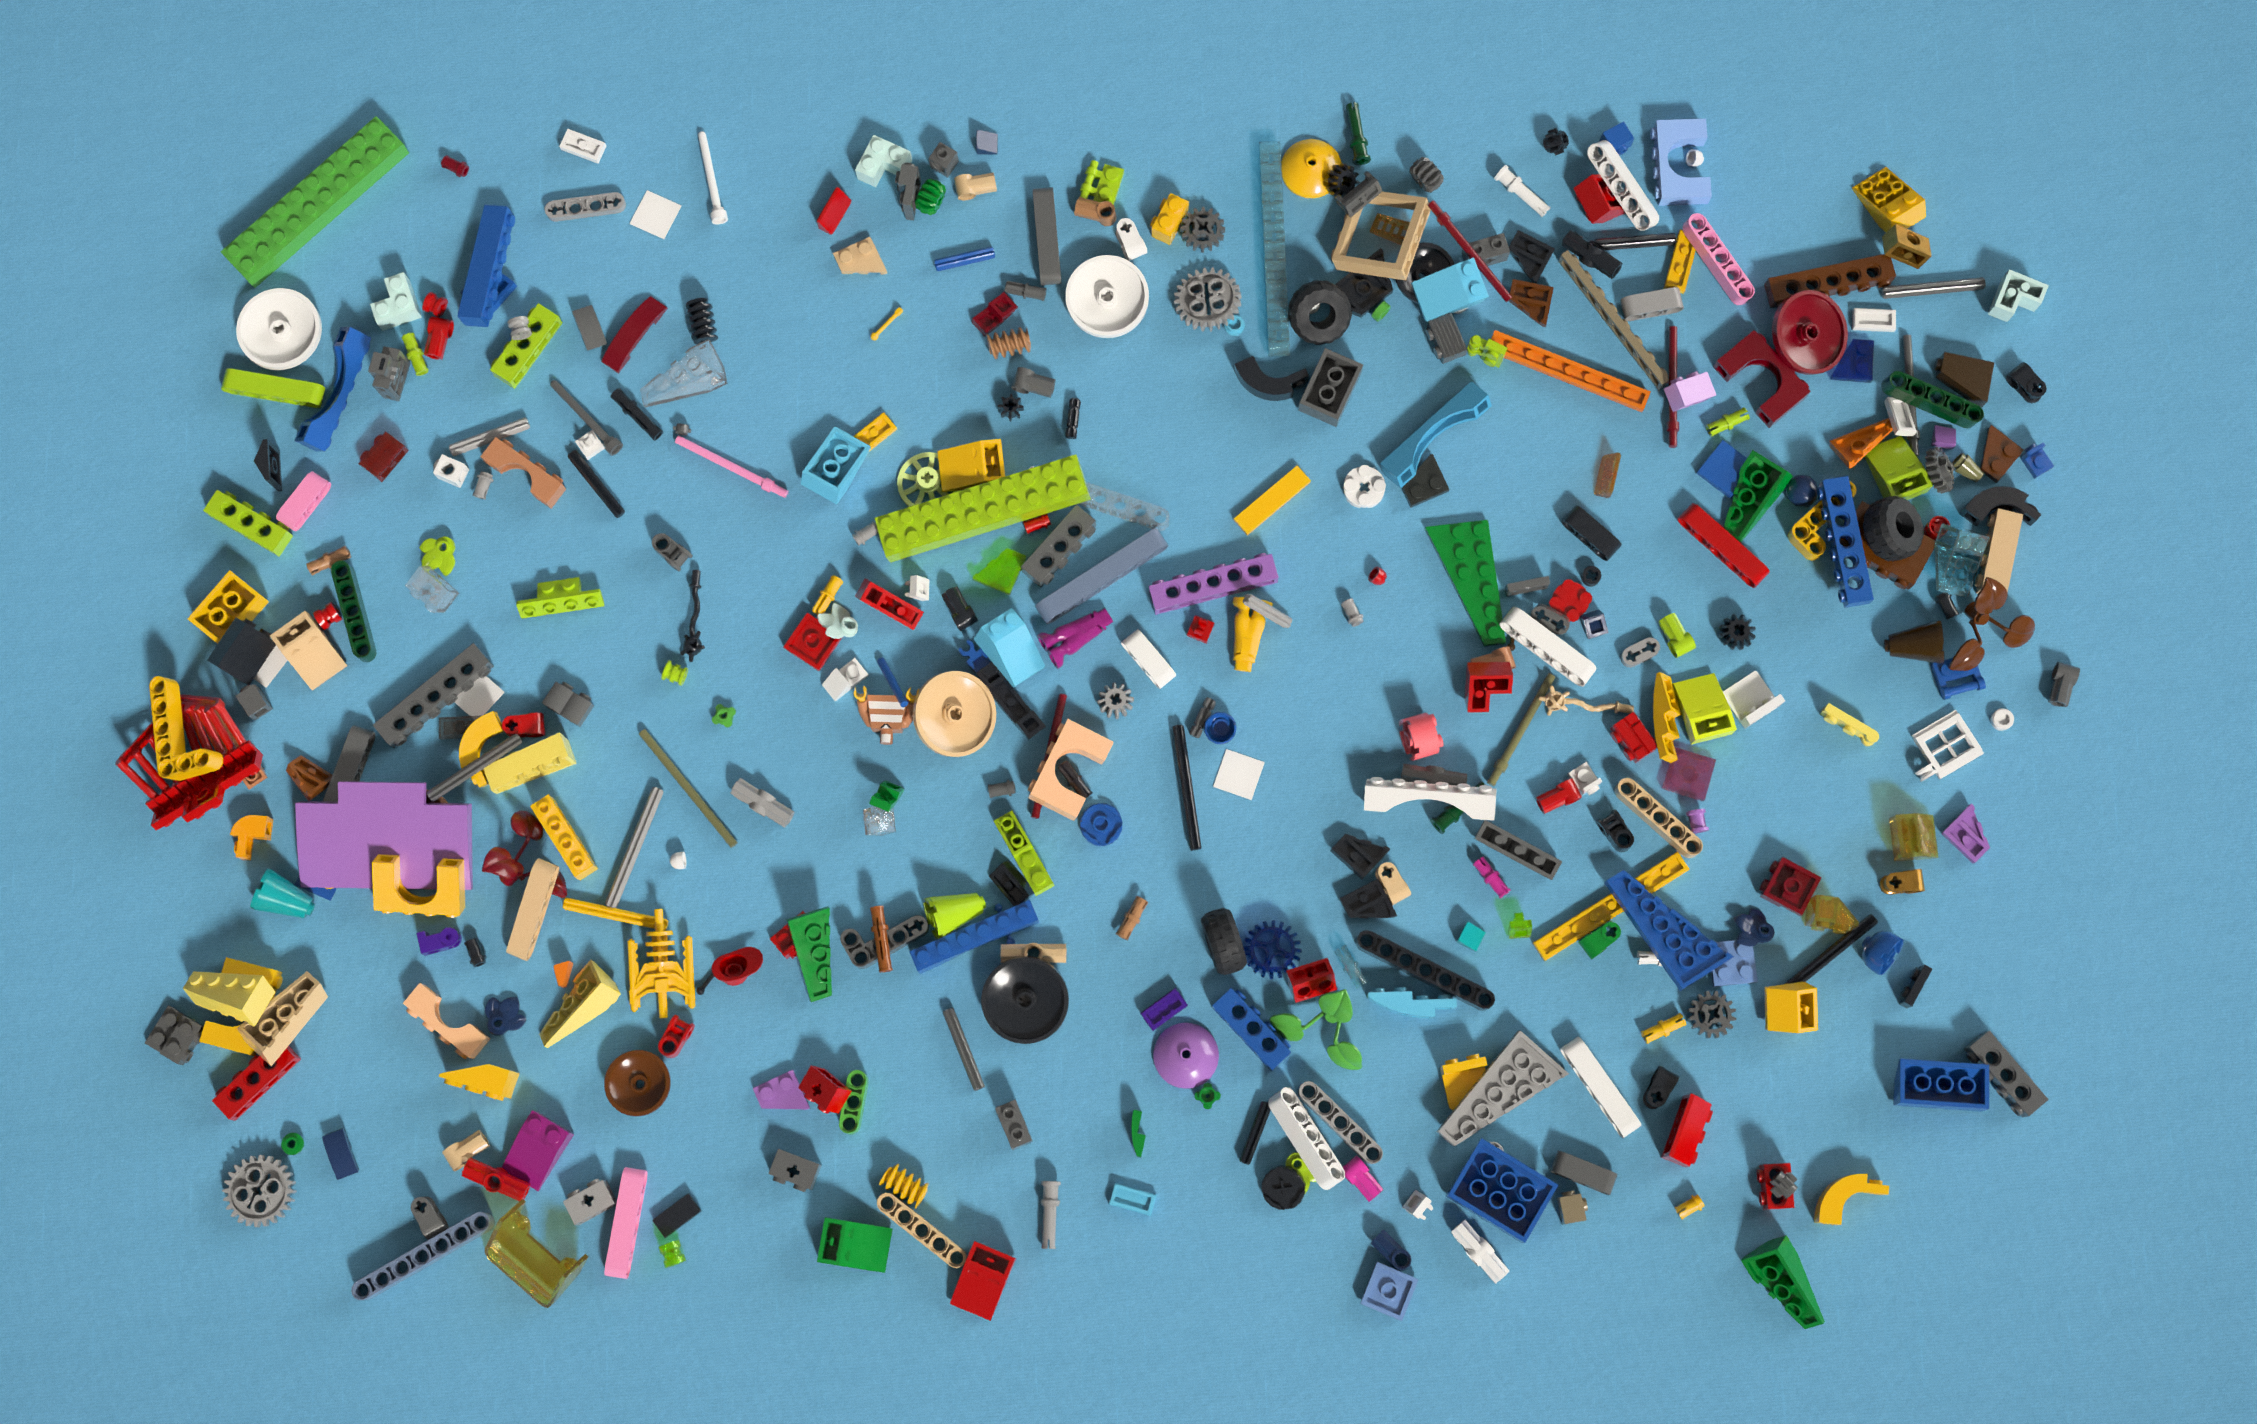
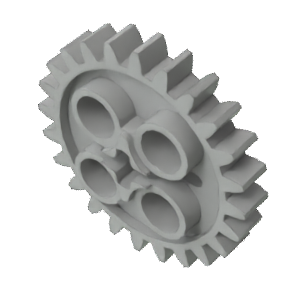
M1213 267L1210 272L1203 268V273L1195 270V276L1188 274V281L1182 279L1183 286L1177 285L1178 292L1174 293L1176 299L1174 300V305L1177 307L1175 308L1176 313L1180 314L1181 321L1185 320L1186 326L1192 324L1193 330L1200 326L1202 332L1205 330V327H1208L1210 332H1212L1213 326L1220 330L1221 323L1228 326L1227 319L1234 320L1233 313H1239L1238 307L1241 306V300H1239L1242 298L1241 292H1239L1240 288L1239 285H1236L1235 278L1230 279L1229 273L1223 276L1222 269L1215 273ZM1205 284H1208L1211 315H1207ZM1217 287H1218V288H1221V289L1218 290V291H1214V290H1213V289H1215V288H1217ZM1217 306H1223L1221 309H1215ZM1198 308L1202 309L1199 312H1195V310Z
M259 1155L257 1161L255 1156H250V1163L246 1159H242V1167L234 1165L236 1172H228L232 1179L224 1180V1183L229 1185V1188L222 1190V1192L228 1193V1196L223 1201L230 1202L226 1210H234L231 1217L239 1216L238 1223H243L246 1220V1226H251L253 1222L254 1227H260L261 1222L263 1226H269V1220L272 1223H277V1216L285 1217L283 1210H291L287 1204L288 1202H295V1199L290 1197V1194L297 1192V1190L291 1189V1186L296 1181H289L293 1173H285L288 1165L280 1167L282 1160L277 1159L273 1162V1156H268L265 1160V1155ZM258 1170L260 1172V1179L255 1182L253 1173ZM276 1181L279 1185V1188L275 1193H273L271 1190V1185L273 1182ZM258 1187H261V1188H260V1190L262 1191V1194H261V1195H258V1194H259V1192L257 1191V1188H258ZM244 1189L248 1192V1197L245 1201L241 1199V1192ZM264 1200L266 1202V1209L264 1212H261L259 1204Z

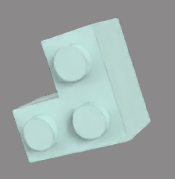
M873 135L855 169L857 179L876 187L885 170L896 175L897 171L901 170L903 163H912L911 152Z
M2009 269L2001 279L1988 315L2008 322L2015 314L2017 306L2034 312L2042 304L2049 285Z
M402 272L385 278L384 281L390 298L370 304L375 321L382 331L422 318L411 282L406 274Z

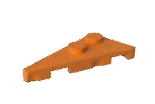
M1887 418L1830 440V448L1849 469L1853 468L1893 431L1890 419Z

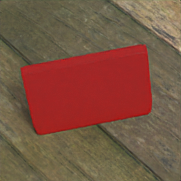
M838 187L834 189L816 220L819 229L830 235L834 233L851 204L850 198Z

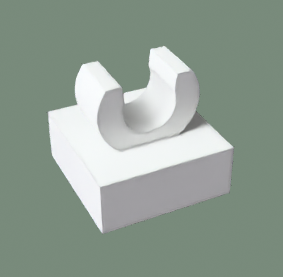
M593 430L575 441L587 460L605 449Z
M918 575L910 576V581L905 582V585L910 586V592L905 593V596L920 601L929 600V579Z
M1417 1190L1413 1192L1402 1207L1414 1217L1423 1220L1426 1219L1423 1215L1426 1208L1431 1211L1433 1210L1430 1204L1432 1201Z

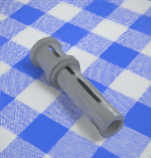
M1041 1181V1185H1043V1199L1040 1200L1041 1206H1044L1041 1248H1048L1049 1239V1249H1056V1207L1060 1204V1200H1058V1187L1061 1185V1182Z

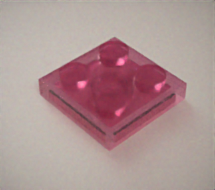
M1675 747L1678 760L1669 763L1662 789L1704 801L1716 759Z

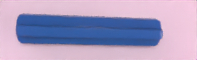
M990 246L935 259V268L937 271L993 259L995 258L994 248Z

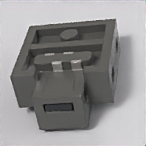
M383 346L382 353L374 352L368 370L374 378L372 386L383 398L400 401L410 367V361L399 349Z

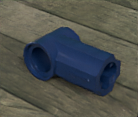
M1384 1229L1370 1243L1396 1270L1403 1271L1410 1266L1412 1259L1409 1252L1404 1250ZM1404 1254L1408 1260L1405 1266L1397 1265L1395 1262L1396 1255Z

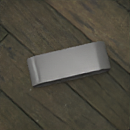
M1678 287L1629 295L1620 300L1626 321L1673 314L1684 309Z

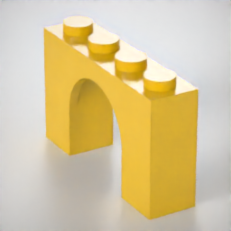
M378 854L372 861L374 911H381L382 913L402 912L405 915L421 913L426 916L445 915L446 917L453 918L460 916L465 909L463 859L442 858L437 865V892L427 897L416 896L403 886L400 877L399 855Z
M226 957L221 973L263 975L274 989L275 994L277 989L281 987L283 980L282 972L228 957ZM210 1021L205 1022L199 1042L252 1056L257 1054L245 1042L237 1030L239 1026L230 1027Z

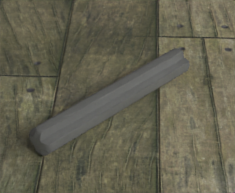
M953 1008L943 1011V1015L973 1090H980L985 1085L955 1010Z

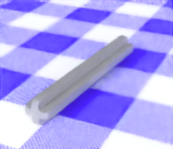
M525 417L450 444V453L453 456L491 443L495 437L500 440L528 430L530 424Z

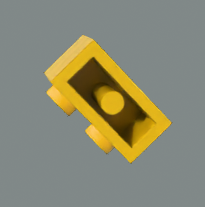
M1172 193L1169 194L1167 199L1164 198L1159 207L1161 211L1158 216L1153 217L1150 227H1152V237L1168 245H1171L1182 224V219L1186 217L1189 211V201Z

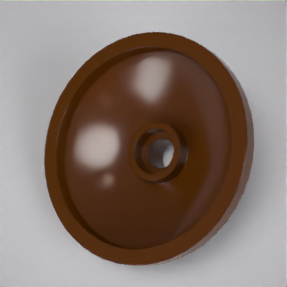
M644 1050L628 1051L618 1056L609 1066L604 1080L605 1093L611 1105L619 1112L635 1117L648 1115L660 1108L667 1099L671 1086L670 1073L666 1064L657 1055ZM639 1080H642L644 1082V1086L642 1088L637 1087V1082Z

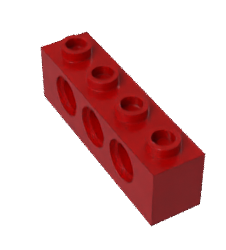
M289 1045L276 1060L272 1068L268 1067V1063L261 1056L256 1055L248 1062L249 1066L244 1071L241 1070L232 1077L233 1081L227 1087L223 1086L215 1093L216 1097L212 1102L229 1120L236 1121L294 1067L301 1058ZM257 1072L259 1074V1080L257 1083L253 1084L252 1076L254 1073ZM241 1088L243 1094L240 1099H236L235 1092Z

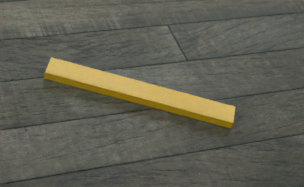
M1677 851L1635 879L1652 894L1690 869ZM1609 894L1532 944L1542 959L1546 961L1622 913L1623 909L1614 896Z

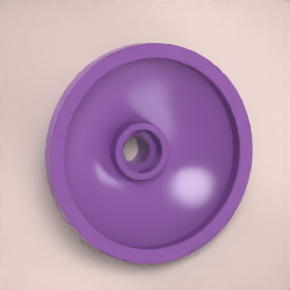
M1179 1023L1167 1028L1159 1036L1154 1047L1153 1059L1157 1072L1167 1083L1178 1088L1189 1089L1204 1084L1212 1077L1218 1065L1219 1051L1215 1039L1205 1028L1193 1023ZM1185 1050L1191 1054L1187 1059L1182 1056V1052Z

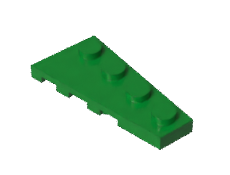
M828 906L786 919L810 1002L832 996L829 937L830 908Z

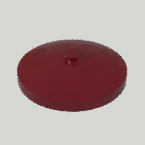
M1806 290L1790 295L1780 304L1773 319L1772 338L1779 357L1789 368L1800 374L1815 375L1832 369L1841 360L1847 346L1848 330L1845 317L1840 307L1832 298L1819 291Z

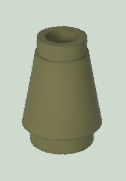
M1961 453L1952 462L1955 472L1973 480L1975 483L1984 475L1968 454Z

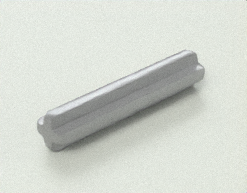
M1252 594L1244 596V605L1283 628L1291 626V617Z

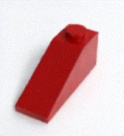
M866 578L855 595L859 600L912 630L915 629L924 613L922 610Z

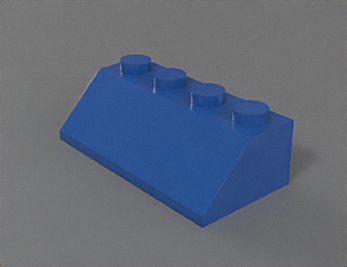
M1899 1059L1893 1084V1106L1979 1112L1988 1110L1989 1065Z

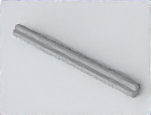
M652 787L606 899L605 905L608 907L617 908L662 798L663 790L660 788Z

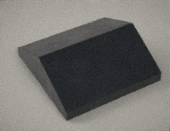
M263 439L255 456L254 463L264 479L279 492L282 491L280 451L268 439Z

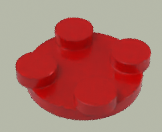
M1566 579L1555 589L1549 604L1551 608L1566 615L1571 622H1575L1586 612L1592 601V595L1581 584L1571 579Z

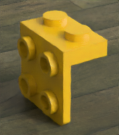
M1479 1054L1466 1056L1467 1060L1458 1062L1457 1058L1447 1060L1445 1065L1440 1067L1448 1106L1451 1110L1456 1108L1485 1072V1066H1487L1486 1057L1480 1058Z

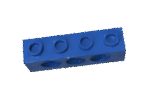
M1230 988L1212 1005V1008L1272 1072L1291 1054L1289 1050L1291 1045L1283 1037L1279 1039L1274 1034L1276 1029L1268 1021L1264 1023L1259 1018L1261 1013L1253 1005L1249 1007L1244 1002L1246 997L1238 989L1234 991ZM1238 1006L1244 1010V1015L1241 1018H1236L1232 1015L1234 1007ZM1249 1023H1256L1259 1026V1032L1256 1034L1249 1033L1247 1031ZM1264 1039H1271L1274 1042V1048L1265 1050L1262 1047Z

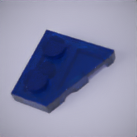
M1853 339L1830 376V380L1871 383L1873 380L1874 340Z

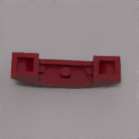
M651 296L647 298L618 331L601 362L619 374L631 358L630 353L653 323L656 325L668 308Z

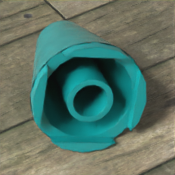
M267 869L260 880L259 888H256L250 907L257 911L305 918L306 915L311 916L315 904L312 903L313 898L275 871Z

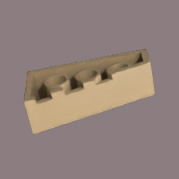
M306 971L269 1002L255 1027L245 1021L237 1030L245 1042L272 1066L328 996L320 982Z

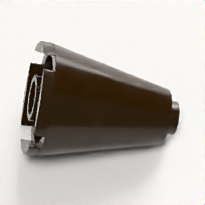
M1934 621L1888 635V639H1884L1885 652H1889L1892 657L1944 663V651H1942L1944 638L1941 621Z

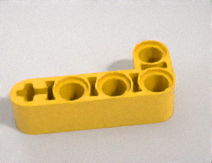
M1849 481L1852 497H1854L1857 489L1855 484ZM1831 497V502L1834 505H1840L1838 498ZM1822 500L1795 523L1787 535L1789 542L1810 561L1817 560L1826 549L1824 540L1816 533L1826 523V520H1823L1821 515V508H1823ZM1810 516L1816 517L1819 524L1813 523L1810 520ZM1795 530L1802 531L1804 537L1796 536ZM1810 545H1815L1818 548V553L1812 552Z

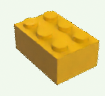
M229 570L188 617V620L218 644L235 617L242 621L245 618L253 621L269 601Z

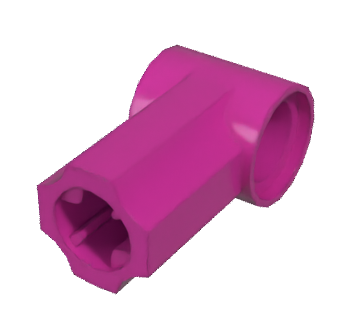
M1357 1155L1343 1166L1345 1178L1357 1187L1368 1202L1383 1191L1380 1184L1368 1172V1167Z

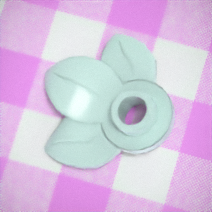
M836 603L832 605L831 614L817 615L819 623L824 628H827L825 634L831 638L853 637L858 631L857 621L850 617L849 612Z

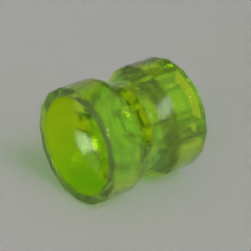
M679 1239L658 1247L660 1254L664 1256L663 1263L665 1268L686 1261L685 1255L680 1250L681 1243Z

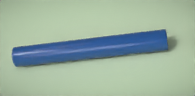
M879 658L877 664L901 707H906L908 701L884 658Z

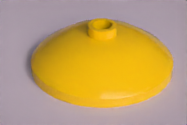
M1305 139L1296 142L1285 152L1281 161V177L1286 187L1294 194L1304 198H1319L1329 194L1331 191L1325 189L1328 182H1325L1324 179L1329 178L1326 171L1332 170L1333 165H1340L1342 162L1337 151L1328 143L1317 139ZM1314 161L1316 164L1310 165L1308 162Z

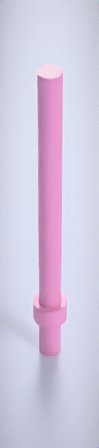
M677 436L675 443L760 485L761 489L767 492L772 491L784 498L788 495L789 491L776 485L775 481L769 478L764 479L681 436Z

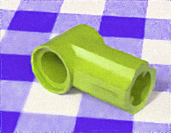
M1675 613L1669 614L1658 621L1668 640V647L1675 658L1696 649L1693 637L1684 630Z

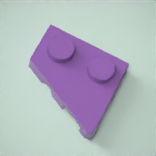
M790 1070L753 1088L762 1109H811L807 1099L804 1097V1093L798 1088L800 1083L794 1070Z

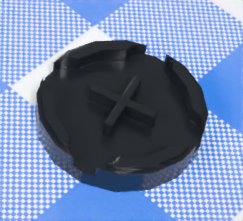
M1280 1165L1266 1173L1262 1181L1263 1197L1270 1206L1278 1210L1292 1209L1301 1203L1306 1192V1183L1297 1169Z

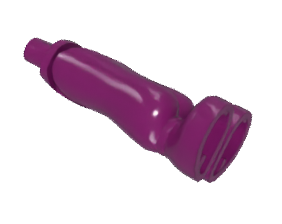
M1104 608L1099 612L1093 611V614H1087L1073 622L1059 626L1052 634L1042 632L1037 635V638L1043 649L1048 651L1053 665L1059 669L1063 666L1066 654L1073 655L1085 644L1107 629L1106 626L1113 623V620ZM1062 642L1060 646L1051 649L1056 643Z

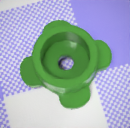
M718 704L715 707L716 713L712 717V722L716 725H724L726 728L731 727L736 710L733 707L727 708L722 704Z

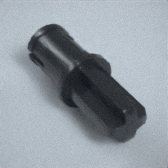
M1064 761L1058 766V770L1068 781V786H1072L1078 795L1088 798L1093 794L1082 780L1083 776H1079L1068 761Z

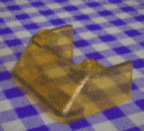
M522 1199L499 1219L485 1247V1254L494 1265L536 1302L545 1308H549L580 1274L589 1256L585 1254L578 1261L569 1257L559 1261L529 1234L531 1230L530 1221L520 1213L526 1202Z

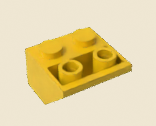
M1806 982L1764 987L1765 1027L1767 1031L1804 1033L1818 1030L1816 987Z

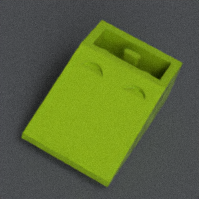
M1902 436L1877 444L1864 456L1883 498L1898 496L1909 500L1927 493L1933 487L1924 466Z

